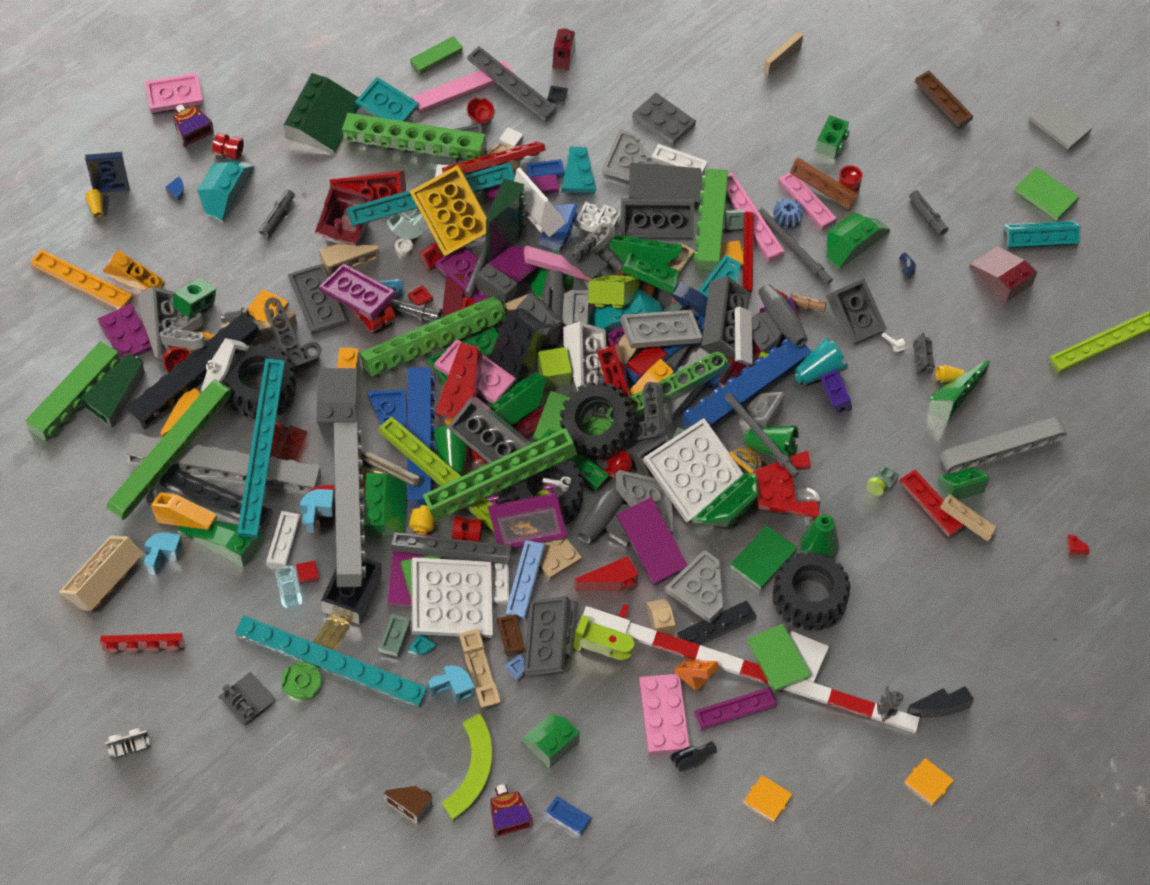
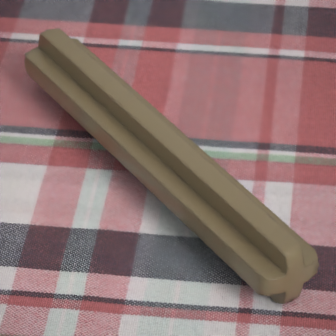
M369 451L362 452L360 457L362 461L411 486L419 484V476Z

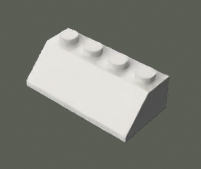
M519 167L516 170L514 181L525 184L524 192H527L524 203H527L524 214H526L541 234L545 232L550 237L566 223L544 194Z

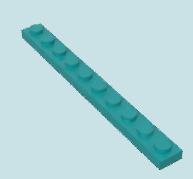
M510 163L465 175L473 192L499 186L503 178L512 181L515 179ZM406 191L349 207L346 211L351 225L354 227L414 210L418 206L411 193Z
M265 358L237 536L258 538L285 361Z
M245 615L242 616L235 631L237 636L303 662H308L318 668L419 708L427 692V687Z

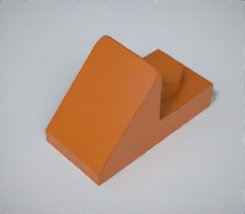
M684 660L674 669V672L695 691H698L707 683V679L711 678L719 669L717 661Z

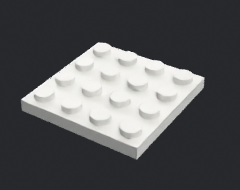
M704 418L642 459L686 523L743 474Z
M412 558V634L459 637V633L478 628L481 638H492L491 562Z

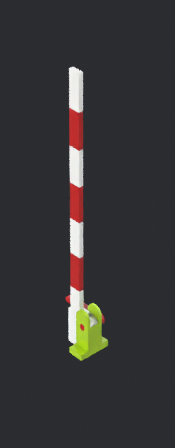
M627 604L622 605L620 614L617 616L586 606L576 629L573 649L581 651V648L624 661L631 657L634 641L691 660L717 661L719 669L769 685L759 664L631 623L626 618L629 608ZM807 680L782 689L882 722L881 715H878L877 703ZM897 711V714L894 716H886L885 721L882 723L916 733L920 718Z

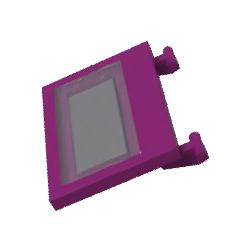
M550 483L547 486H543L544 490H548L549 494L497 504L499 495H491V497L487 498L488 502L492 501V505L488 506L497 544L511 545V548L524 546L525 540L539 543L568 536L557 492H553V488H556L555 484L552 485Z

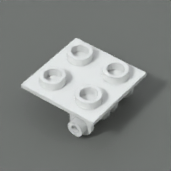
M137 728L130 730L128 736L122 737L121 734L108 737L109 741L105 742V744H111V748L108 749L109 756L116 758L117 756L124 755L121 743L124 744L126 754H129L126 741H130L132 752H135L132 739L134 740L136 750L147 748L150 745L149 738H144L143 736L147 731Z

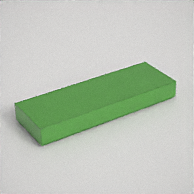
M453 36L410 58V63L419 73H422L462 52L463 46Z

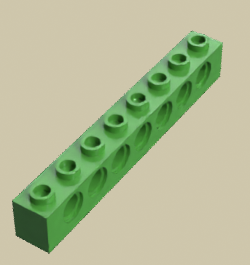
M347 113L342 127L345 141L428 153L436 156H447L454 159L471 160L482 157L486 148L485 134Z
M492 296L362 351L359 355L363 367L371 376H374L506 319L502 302Z
M566 428L436 488L424 494L423 497L434 521H437L577 455L574 443Z

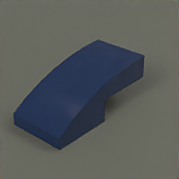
M682 283L677 284L671 296L684 308L690 305L699 315L705 316L708 298L692 287Z

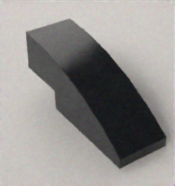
M966 686L950 694L942 688L910 704L907 714L919 718L948 716L971 708L974 698Z

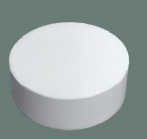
M400 238L395 242V252L399 256H408L412 253L413 243L410 239Z

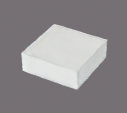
M507 128L499 138V143L504 146L517 147L523 139V134Z

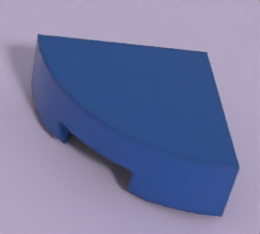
M178 176L165 188L168 193L177 200H180L183 196L184 185L182 179Z

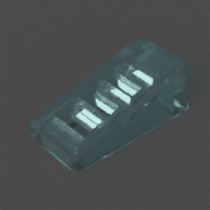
M294 565L274 569L283 607L301 604L302 598ZM292 574L291 576L280 578L281 576Z

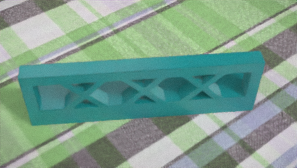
M1075 221L1004 224V231L1007 232L1008 247L1080 243V225Z

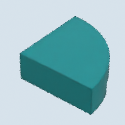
M419 635L408 648V652L414 655H426L436 648V644Z

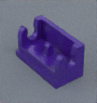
M838 370L820 375L822 384L836 413L839 414L840 409L843 407L847 411L852 410L851 399Z

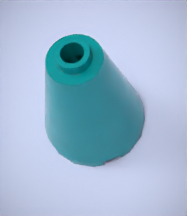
M829 337L825 338L795 368L794 377L799 384L803 383L806 385L820 380V375L836 369L838 372H842L848 368V364H843L842 362L844 356L838 346L833 341L828 342Z

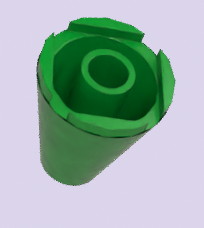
M448 425L436 428L434 430V439L439 458L462 477L469 446L447 428Z
M797 426L761 428L784 455L786 454L788 457L796 455L798 444H796L795 438H799ZM751 428L745 433L744 443L747 444V447L777 459Z
M827 514L819 515L803 533L800 540V548L804 554L811 551L817 555L823 553L827 558L836 556L839 550V540L835 522L831 516Z

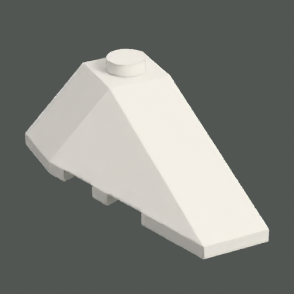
M582 322L563 327L564 347L567 349L576 388L581 385L587 387L588 382H594L597 385L599 380L597 373L598 369L601 368L597 351L602 347H606V330Z

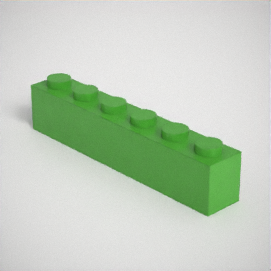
M706 169V176L702 175V186H705L704 191L701 190L700 201H703V206L699 205L701 221L697 223V232H700V236H696L695 247H698V251L694 252V262H697V270L713 271L720 262L728 170Z
M100 341L25 420L28 430L45 441L54 436L58 428L69 420L71 414L82 406L81 397L120 361L118 352Z

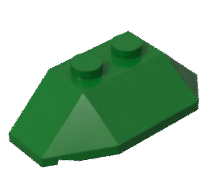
M853 212L827 232L826 259L840 270L889 233L890 229L878 218Z
M616 234L608 243L623 263L629 250H633L666 265L679 256L682 249L681 244Z
M534 372L530 377L513 385L503 397L494 403L490 402L487 406L510 426L515 425L522 417L532 413L539 406L546 377Z
M743 473L691 519L692 522L720 527L733 525L735 519L745 514L758 496L757 475L755 473Z

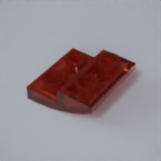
M275 423L270 457L295 461L308 431L291 424L289 427Z

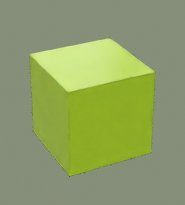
M566 347L538 352L537 365L539 374L546 377L544 389L570 385L572 371Z

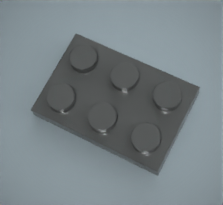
M654 93L633 112V118L672 145L696 124L695 119L658 93Z

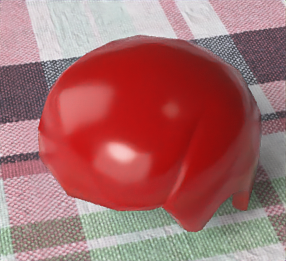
M474 97L468 102L466 108L469 118L477 124H486L494 118L495 109L493 103L486 98Z
M176 346L170 347L163 356V364L166 371L169 373L176 364L184 361L190 354L189 350Z
M618 451L610 460L606 461L607 468H603V471L616 479V473L619 470L630 472L633 464L632 456L626 451Z

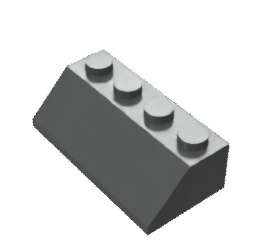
M621 198V236L693 238L694 200Z
M728 276L710 281L701 346L710 353L721 352L724 356L735 358V308L742 307L748 310L750 293Z
M470 397L447 426L450 431L489 464L532 444L477 397Z

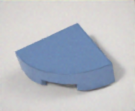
M521 654L505 665V669L519 682L524 675L525 667L524 658Z

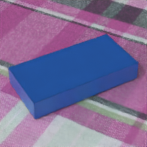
M562 159L526 164L528 177L556 174V177L559 178L564 177L565 174Z
M558 796L555 797L545 811L546 816L578 836H581L591 821L590 816Z

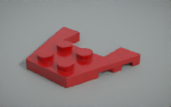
M808 451L789 457L792 465L797 470H809L811 468ZM778 462L753 471L757 475L758 509L778 513L788 512L798 517H802V515L812 517L813 520L819 516L817 501H796L793 477Z

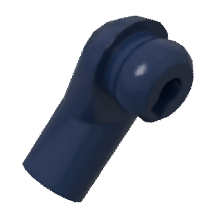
M904 252L899 257L905 265L902 273L906 277H910L911 274L915 273L916 264Z

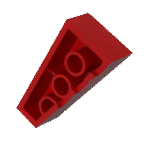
M460 342L435 411L439 419L451 422L470 397H477L482 364V352L478 347Z

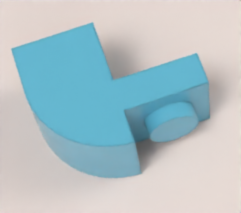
M317 489L310 491L302 498L300 511L301 515H303L302 524L306 525L307 533H315L317 516L333 517L334 490Z
M161 532L151 536L146 541L144 547L147 555L144 565L147 567L148 574H157L162 558L173 561L178 560L183 546L181 535Z
M458 666L443 667L444 675H436L428 681V691L431 696L449 689L456 703L475 696V687L469 674Z

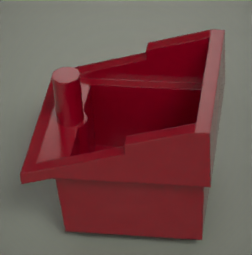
M331 185L315 234L322 236L324 240L338 244L359 245L369 222L352 227L346 209L373 201V196Z

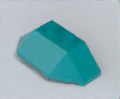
M239 160L212 164L197 189L206 216L221 221L224 220L254 170V165Z
M638 288L631 302L624 305L623 308H613L612 304H606V307H595L589 317V325L605 329L606 334L615 329L623 328L620 321L622 315L662 312L659 301Z

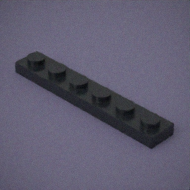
M170 467L159 481L160 485L240 518L243 497L173 467ZM264 505L262 506L259 525L261 528L265 527L273 514L272 509Z

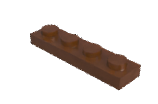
M930 71L916 77L915 83L958 128L972 121L973 115Z

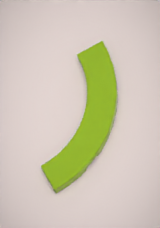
M480 713L462 723L471 746V762L468 773L460 787L442 802V806L452 822L470 809L478 796L483 792L490 774L492 764L491 738Z

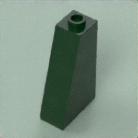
M128 353L81 397L83 408L112 428L145 374L143 361L139 357H134Z

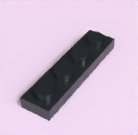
M746 600L724 610L711 623L703 620L677 632V637L703 645L756 620L757 616Z

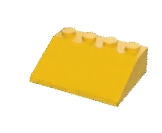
M457 165L409 191L444 256L486 235L487 216L460 166Z

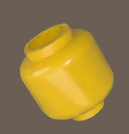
M420 505V508L413 509L409 522V527L413 530L412 532L422 535H428V533L432 532L435 521L428 506Z

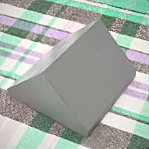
M783 392L756 394L746 412L760 428L770 427L783 407L785 394ZM741 418L739 420V423L750 429L747 423Z

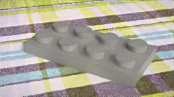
M692 310L626 314L620 318L631 348L701 343L702 335Z

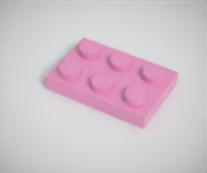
M197 73L145 81L151 113L172 110L178 105L190 107L203 104Z

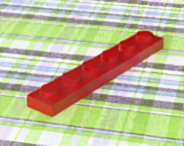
M538 141L443 167L442 173L458 165L464 174H471L476 172V170H485L497 164L503 165L511 160L520 161L525 156H538L539 152L546 151L545 144Z

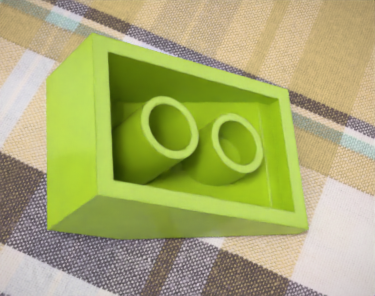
M605 275L589 280L588 303H595V307H606V304H612L613 308H623L624 305L631 302L642 280L633 276Z

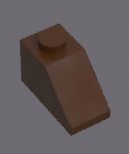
M417 786L389 789L384 792V801L416 824L421 821L433 806L432 795L424 788L420 789Z

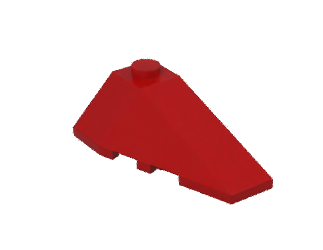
M404 170L329 179L330 186L334 185L373 196V201L406 192Z

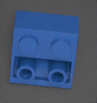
M578 205L553 206L566 224L550 237L543 232L538 244L558 252L561 245L565 247L568 237L572 232L573 224L578 216L576 212Z

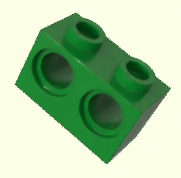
M829 115L816 141L815 151L835 158L837 152L840 153L842 151L843 140H847L849 137V122Z

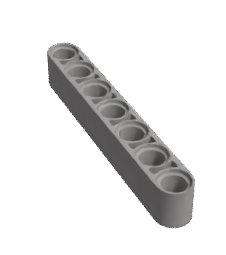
M1053 417L947 449L939 457L949 474L1061 441L1066 437L1067 433L1059 418Z

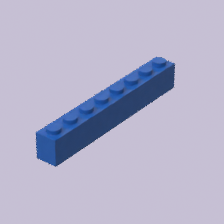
M785 339L782 342V346L772 348L768 352L769 355L767 357L761 356L754 362L755 365L753 367L747 366L740 372L741 375L739 377L733 376L726 382L727 385L721 388L719 386L712 392L713 395L707 398L705 396L697 403V407L693 408L691 406L683 413L684 417L681 423L688 429L704 418L709 426L712 427L734 411V408L724 398L727 393H731L738 403L742 405L800 364L812 351L806 344L797 348L788 339Z
M431 367L408 368V431L431 451H435V440H431V435H434L435 423H431V418H435V407H431V402H435V391H431V386H435V375H431ZM407 457V471L420 477L417 486L407 484L408 509L420 508V505L427 506L423 495L432 491L431 485H435V481Z

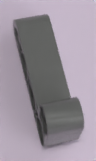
M274 297L267 299L263 309L280 350L284 352V355H288L289 358L292 355H297L300 358L298 363L291 361L294 368L298 369L317 361L321 355V346L316 342L300 346L280 300ZM270 304H272L273 307L276 306L275 313L273 309H269ZM282 321L285 327L282 329L277 328L275 322ZM289 338L293 344L286 346L282 340ZM314 348L317 351V355L311 356L307 350Z

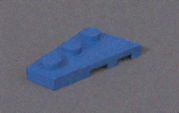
M405 389L367 391L369 400L381 425L392 416L407 429Z

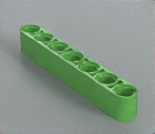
M714 352L659 381L658 383L661 384L663 389V403L665 404L727 371L729 364L725 356L721 352ZM717 360H723L720 366L714 365ZM700 369H706L703 375H697ZM683 378H689L687 383L681 384ZM667 386H672L670 392L664 393V389ZM642 390L628 398L631 405L638 404L634 415L636 418L645 414ZM655 404L652 406L651 411L657 408ZM610 407L607 411V418L613 423L614 410Z

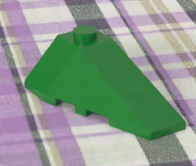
M984 361L943 386L937 394L934 392L928 401L930 403L928 411L948 422L986 374L990 361Z
M216 520L209 530L180 526L177 529V532L242 567H244L265 538V535L259 532L258 538L237 536V524Z

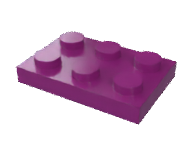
M132 304L97 318L111 346L118 352L120 360L128 353L138 357L153 350L146 328Z

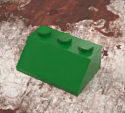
M367 473L364 517L365 536H393L394 532L405 533L406 483L387 473Z

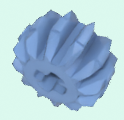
M790 197L788 200L782 198L781 202L777 201L773 209L774 220L779 222L780 226L784 224L786 228L789 225L794 228L796 224H800L804 215L802 204H798L797 199L792 201Z

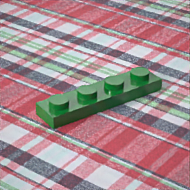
M549 428L539 440L555 432ZM576 450L577 455L569 458L568 462L573 461L576 464V469H580L584 482L597 491L608 479L609 475Z

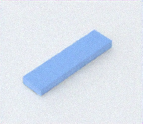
M525 540L506 609L507 616L516 614L517 618L526 619L545 544Z

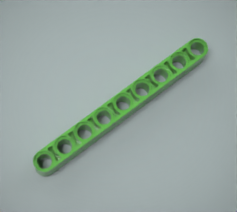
M216 379L211 381L110 498L106 509L122 520L126 519L227 402L232 390Z

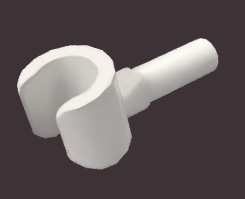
M886 333L882 334V337L892 344L895 352L905 349L903 346L906 343L903 339L895 341Z
M563 477L561 480L544 478L543 483L555 484L559 486L561 491L565 492L569 489V486L563 483L570 484L571 479L569 477Z

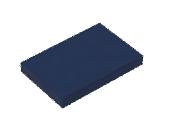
M122 152L85 155L92 189H98L100 193L130 190Z

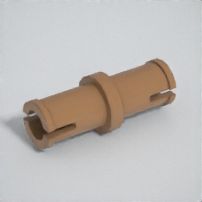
M793 293L789 296V298L792 297L795 306L803 307L807 311L811 309L825 312L827 301Z

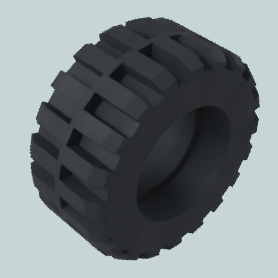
M258 344V346L249 345L248 351L237 350V354L234 353L227 375L223 379V385L232 390L227 402L230 403L235 411L239 410V414L243 416L248 414L249 418L256 417L260 390L250 389L241 382L247 374L250 376L255 373H263L265 358L285 361L277 412L284 411L286 405H290L293 401L292 397L295 396L296 377L294 365L291 363L288 355H284V352L280 349L275 350V347L271 345L265 347L264 344Z
M598 381L596 385L594 382H588L587 387L583 385L577 387L578 391L576 393L572 391L569 394L571 398L569 401H564L563 406L565 410L560 412V416L563 419L560 421V426L562 429L566 428L575 449L591 458L594 456L604 458L606 454L608 457L614 455V451L618 450L621 452L624 449L622 446L625 443L627 445L630 443V434L634 435L636 430L633 425L637 424V418L634 416L636 412L630 400L620 389H617L610 383L606 385L605 382ZM597 405H609L614 410V421L606 432L600 435H588L584 432L582 428L583 418L591 408Z
M568 459L511 485L510 502L535 497L530 493L529 489L534 484L543 481L544 478L561 480L563 477H569L571 483H563L568 485L569 489L558 497L564 523L567 524L569 523V518L571 520L574 519L582 507L584 494L582 473L580 469H576V464L573 461L568 462ZM551 511L521 517V520L525 523L530 521V526L533 527L539 525L541 529H547V526L555 528Z
M808 551L805 555L803 552L797 553L796 558L794 556L789 557L786 563H782L779 567L773 586V603L777 605L776 610L778 614H783V619L786 622L791 621L792 626L796 628L802 626L803 630H809V628L821 630V626L828 628L832 625V622L836 623L846 610L851 589L850 582L848 581L849 576L847 572H843L844 567L840 563L836 564L834 558L825 557L823 553L817 555L814 552ZM804 580L816 581L827 589L830 596L818 602L807 601L797 595L793 586Z

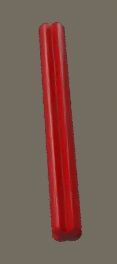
M747 211L744 213L743 288L752 293L754 213Z

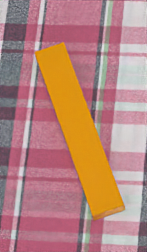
M42 249L30 261L31 266L117 309L128 305L133 299L132 294Z

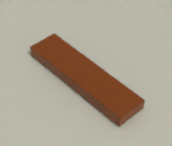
M799 157L794 161L790 170L792 175L849 210L852 208L858 196L857 193Z

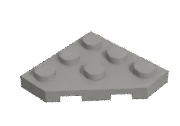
M620 129L602 168V173L629 181L630 163H653L647 150L640 143L638 135Z
M619 470L616 473L617 492L630 507L652 497L672 535L674 533L672 501L658 481L652 477Z
M704 550L665 587V591L709 623L723 612L719 559Z

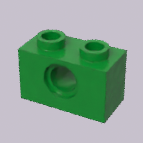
M198 278L174 292L173 308L190 318L215 303L216 288L202 278Z

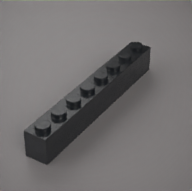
M245 312L236 316L231 323L221 328L215 336L206 340L204 347L191 352L184 361L176 364L173 370L163 375L152 387H148L137 399H133L126 407L130 416L146 430L173 408L184 393L197 388L204 382L207 373L206 364L209 365L207 362L213 359L225 338L237 340L249 346L262 335L258 325Z

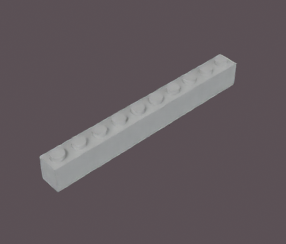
M334 422L337 587H361V580L366 575L365 566H361V563H365V550L361 551V547H364V535H360V531H364V519H360V516H363V504H360L359 501H363V489H359V486H362V474H359V471H362V459H358V456H361L362 448L361 445H358V442H361V430H357V422Z
M131 434L125 451L127 463L140 465L160 442L162 437L154 438L144 434ZM190 444L171 467L188 474L245 483L250 454L241 453L237 450L229 451L219 447L212 448L201 444ZM270 457L266 487L307 494L312 488L319 486L321 478L320 466L312 463L304 464L294 460L286 461Z

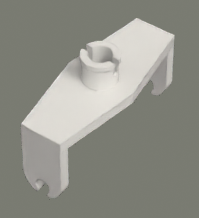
M225 338L213 359L207 362L209 365L206 364L207 373L201 391L203 392L210 382L215 379L221 383L227 375L235 349L248 351L249 346H246L243 342Z

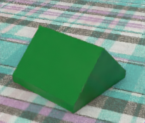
M972 466L939 476L938 481L946 497L951 494L956 499L961 500L984 493L989 481V475Z

